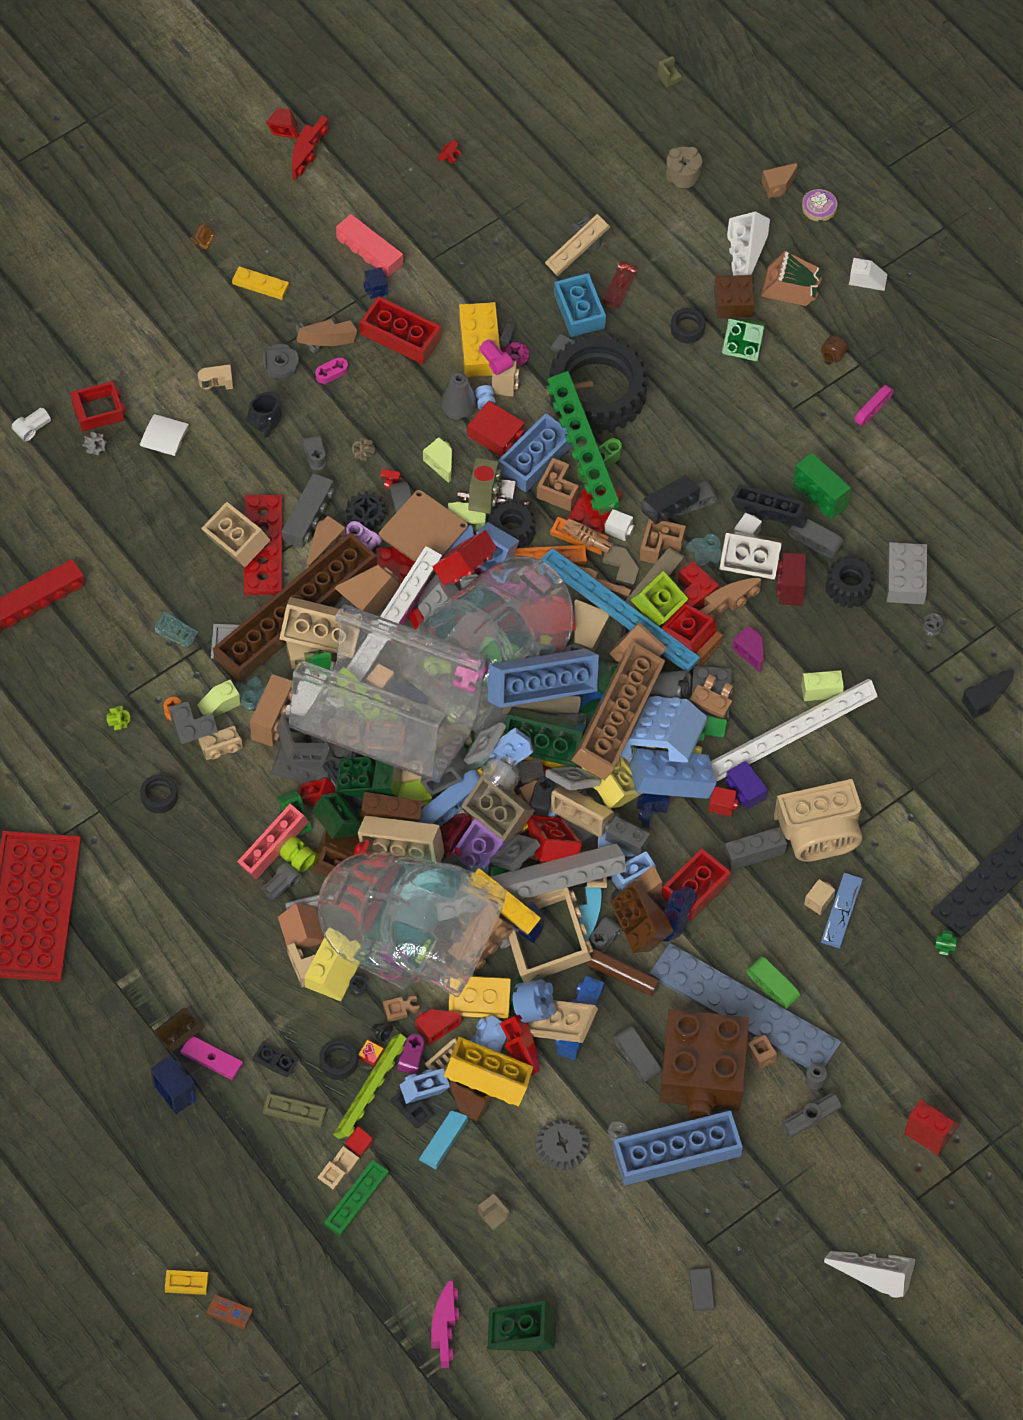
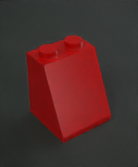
M920 1100L909 1115L904 1134L936 1155H939L959 1128L960 1123L930 1103Z

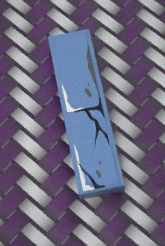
M847 873L843 874L821 943L840 949L863 878Z

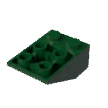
M396 755L340 758L335 792L359 798L364 797V792L398 797L403 767Z
M339 793L322 795L312 810L332 839L358 835L359 828L364 819L361 818L362 809L352 799Z

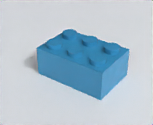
M589 273L554 282V296L570 337L605 329L606 315Z

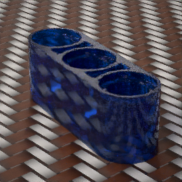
M687 886L678 889L670 896L664 913L674 932L664 939V942L678 938L684 930L695 900V892L691 887Z

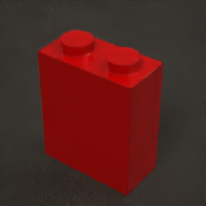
M488 401L467 425V436L502 457L525 434V423Z

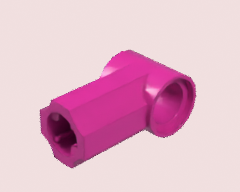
M487 339L479 346V351L487 359L495 375H499L513 367L511 357L506 352L503 353L493 340Z

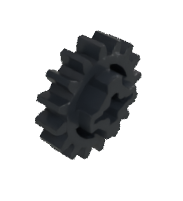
M365 491L364 495L358 492V497L351 496V501H347V520H351V522L357 521L366 528L370 526L374 529V524L380 526L381 520H385V501H381V496L375 497L374 492L371 495H368L367 491Z

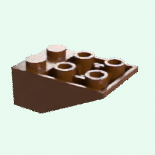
M324 829L311 871L340 883L354 856L353 850L357 843H360L359 836L332 839Z
M635 881L610 901L633 953L650 952L674 932L666 914Z

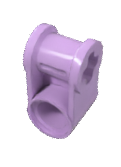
M353 521L347 525L346 535L357 532L358 534L353 535L371 551L376 545L381 544V538L361 523Z

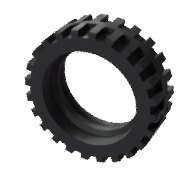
M592 334L588 335L587 339L584 340L581 337L576 338L574 344L570 342L565 344V350L560 349L557 352V359L553 358L549 378L566 371L571 374L576 369L586 365L603 364L619 370L629 381L628 392L614 402L592 404L580 400L591 430H597V434H602V430H609L610 433L615 431V427L619 426L621 429L626 427L628 420L632 423L636 418V413L640 414L642 405H645L648 381L647 367H644L643 358H638V351L635 348L629 349V343L626 341L620 343L617 337L613 336L612 339H607L606 335L600 334V338H593ZM562 392L559 394V397H565L568 393ZM552 395V396H550V403H551V406H553V403H552V402H554L555 399H554V396ZM569 408L565 413L570 414L574 409ZM577 424L572 426V428L578 429L580 427V425Z

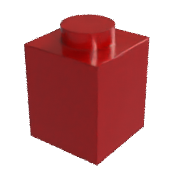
M714 787L709 804V812L732 816V811L737 810L739 799L736 798V791Z

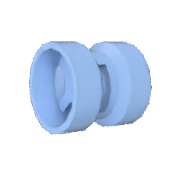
M484 385L475 390L480 410L488 401L496 405L492 386Z

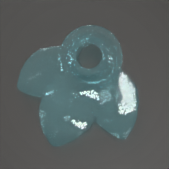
M708 534L704 538H694L686 546V550L695 553L694 562L698 566L706 565L710 560L716 564L721 561L720 540L714 534Z
M257 676L249 680L246 685L236 682L235 688L239 693L241 706L246 710L256 709L266 688H262V684Z

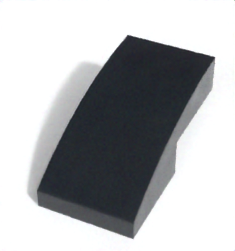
M402 1091L390 1100L417 1129L433 1117L421 1100L406 1104Z

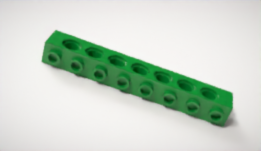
M566 371L548 378L549 385L546 386L549 396H554L555 401L552 402L554 409L561 414L559 422L562 429L566 428L568 434H565L568 445H573L574 450L571 452L574 460L580 463V467L577 468L581 478L585 477L587 481L584 486L587 494H592L593 499L590 501L594 511L598 510L599 515L612 511V509L621 508L569 372ZM562 392L568 393L565 397H559V394ZM569 408L574 409L570 414L565 413ZM573 425H580V428L577 430L571 429ZM580 441L587 442L584 446H578ZM587 457L593 458L589 463L584 462ZM594 473L599 474L597 479H591L590 476ZM599 490L606 491L604 495H597Z

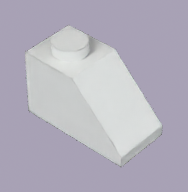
M854 258L849 285L884 291L887 274L870 260Z

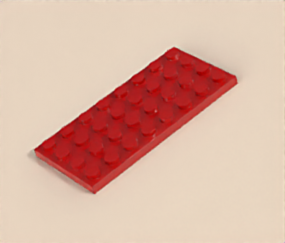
M2 831L0 845V978L51 982L62 981L81 844L80 836Z

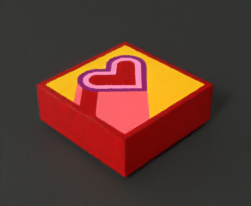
M367 1039L357 1054V1058L375 1066L385 1048Z

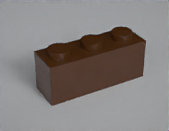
M364 792L361 818L372 816L419 822L423 801Z

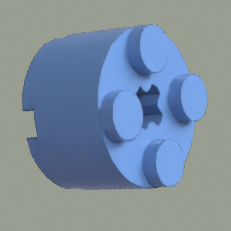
M544 980L518 983L515 986L518 989L517 992H513V1006L516 1015L522 1017L520 1019L521 1022L528 1023L547 1020L556 1013L551 983H546Z

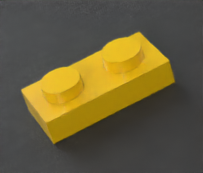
M166 1271L165 1293L207 1295L208 1272Z

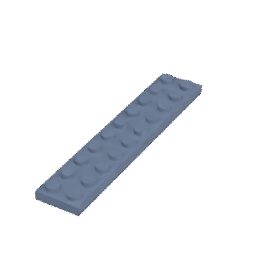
M671 943L649 973L650 976L658 979L659 983L713 1014L749 1017V1035L753 1037L766 1035L775 1050L806 1068L813 1064H820L826 1068L841 1045L840 1040Z

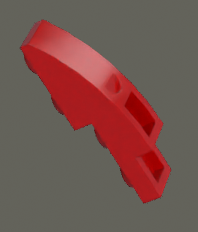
M321 116L313 127L306 124L295 143L292 154V177L295 181L300 175L304 174L308 164L315 160V148L318 146L320 139L326 136L329 131L328 118Z

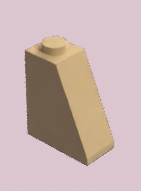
M576 599L574 602L576 628L574 630V644H579L583 649L595 652L610 623V615L602 609Z

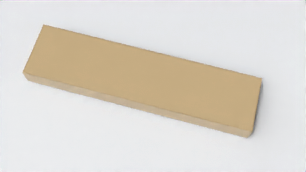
M596 214L553 254L545 264L559 276L601 237L610 226Z

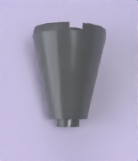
M454 373L450 377L441 398L443 413L455 420L470 417L477 408L476 396L468 377L463 373Z
M686 670L660 672L649 696L685 699L687 693L691 692V674H688L689 671Z

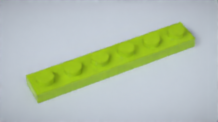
M398 1034L392 1037L333 1133L335 1137L341 1139L352 1134L355 1129L353 1125L356 1120H360L365 1113L364 1107L373 1100L375 1089L384 1082L385 1078L383 1076L394 1066V1058L403 1051L404 1042L407 1039L405 1036Z

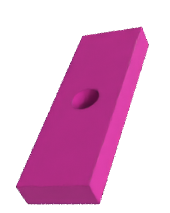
M194 1036L185 1043L180 1051L182 1055L232 1081L243 1066L242 1061Z

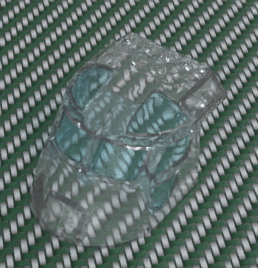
M528 556L507 558L478 575L467 586L431 611L423 619L398 657L401 672L452 720L473 730L480 731L496 705L488 702L489 664L562 653L569 641L573 627V606L569 591L559 574L543 561ZM465 653H470L488 661L486 666L488 667V672L485 678L477 682L473 680L471 682L478 686L475 693L453 684L456 677L463 680V676L456 674L461 655Z
M362 852L344 859L328 874L319 893L318 918L321 930L330 946L341 957L352 964L402 989H406L418 981L424 980L459 997L479 962L504 906L507 890L456 865L407 857L403 854L392 852Z

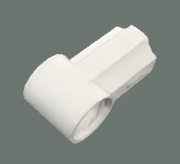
M39 408L28 417H20L12 424V429L26 442L32 439L36 431L49 423L51 419L44 408Z

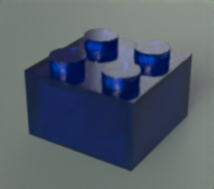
M168 1056L150 1069L152 1083L173 1112L178 1114L196 1101L195 1082L190 1075L186 1076L182 1071L183 1067L178 1060L174 1061L171 1056Z

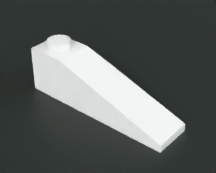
M757 212L729 218L727 236L731 242L729 250L733 256V262L731 263L733 276L752 275L768 237L770 219Z
M830 1251L824 1261L870 1287L895 1298L903 1297L907 1292L915 1265V1259L897 1255H888L887 1259L877 1258L876 1254L858 1257L857 1253Z

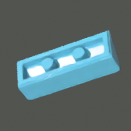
M450 1111L419 1160L437 1170L467 1124L468 1116Z

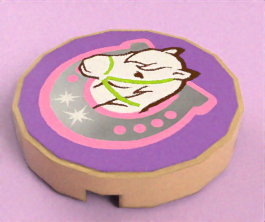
M811 190L803 198L802 210L813 221H827L836 213L837 200L831 192L826 190Z

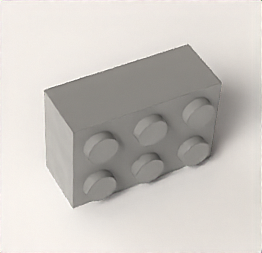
M889 542L887 552V602L924 604L927 594V544Z

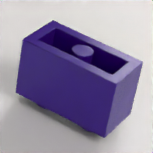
M747 761L727 771L726 786L730 790L736 791V798L739 799V803L743 804L746 809L766 799L768 789Z

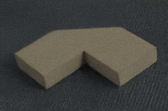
M613 545L612 549H609L610 552L604 554L602 563L620 567L616 583L634 587L639 568L626 548Z

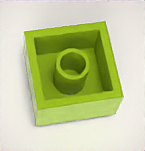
M662 571L654 576L630 600L646 618L659 626L667 621L688 598L670 577Z

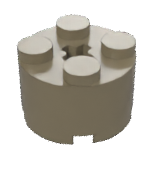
M695 147L671 149L666 162L667 180L679 188L694 186L695 182L701 177V155Z

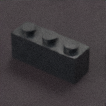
M684 475L645 497L642 503V512L657 525L662 521H666L672 515L680 513L686 507L699 501L700 487L687 475Z

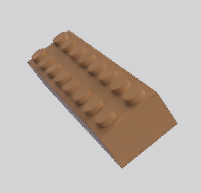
M631 642L623 653L571 761L601 779L606 780L618 762L665 660L635 642Z

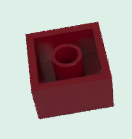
M783 553L782 560L778 561L776 597H779V604L802 606L805 590L806 554Z

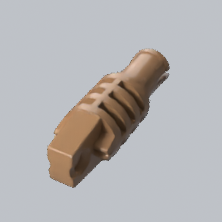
M568 519L563 526L565 532L589 547L594 546L606 554L610 552L609 549H612L613 543L599 537L598 532L579 522Z

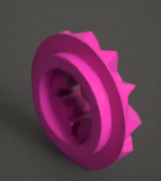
M511 341L508 347L503 346L501 348V351L503 353L506 352L512 361H517V366L525 364L529 358V350L526 344L523 345L520 341ZM511 350L514 352L518 351V355H511Z

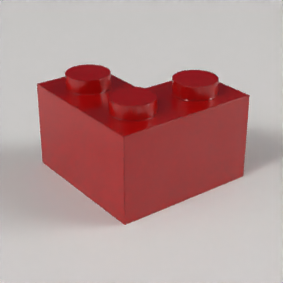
M694 561L679 571L678 583L685 589L682 592L688 598L685 603L700 611L704 607L705 598L718 590L719 585Z

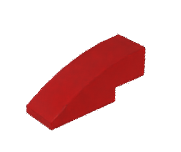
M515 1015L499 1023L509 1041L505 1043V1046L511 1058L533 1066L532 1076L540 1071L535 1043L528 1023L521 1022L520 1019L522 1017Z

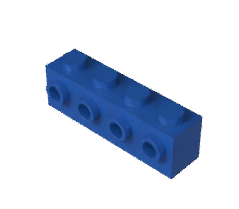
M586 976L584 982H579L576 993H578L577 998L572 999L571 1002L591 1004L598 1007L604 993V982ZM556 1040L557 1054L576 1061L583 1043Z

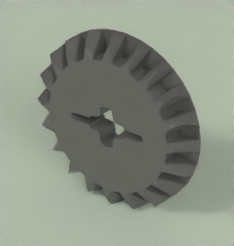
M553 1120L540 1129L536 1138L538 1156L546 1165L554 1169L567 1170L574 1168L585 1159L588 1153L589 1142L584 1129L570 1120ZM559 1137L563 1142H567L565 1151L561 1145L557 1146L559 1144Z

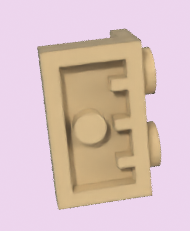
M235 726L198 739L206 760L217 759L221 755L235 753L243 748L242 739L238 735Z

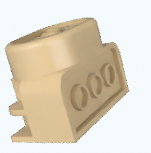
M853 779L777 796L774 819L779 820L783 835L786 839L790 840L795 857L798 860L809 862L842 855L857 848L863 839L858 824L861 803Z

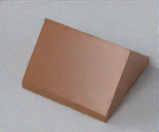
M296 903L278 916L286 946L295 943L297 949H305L322 943L325 934L316 906Z

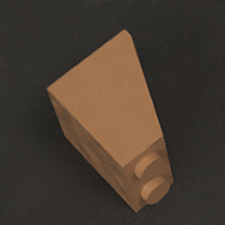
M377 565L337 585L335 589L373 620L396 593L400 584L397 582L399 578L387 567L382 569Z

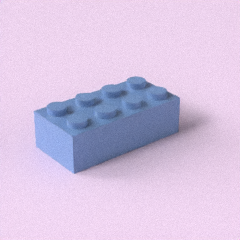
M545 413L498 460V469L501 470V475L508 480H515L516 486L526 493L544 475L552 458L559 460L573 446L572 444L568 445L565 434H568L566 428L562 429L559 422Z
M637 748L629 763L637 793L709 799L716 785L709 754L692 753L689 762L669 761L668 751Z

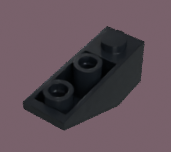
M1013 669L1007 672L1002 671L997 677L985 679L980 685L976 687L971 686L964 691L962 703L973 719L989 712L1012 682L1015 673Z

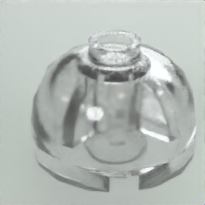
M500 755L493 756L480 769V771H483L482 775L497 787L499 784L505 786L503 790L513 792L520 780V771L515 764L516 760L509 755H506V757Z

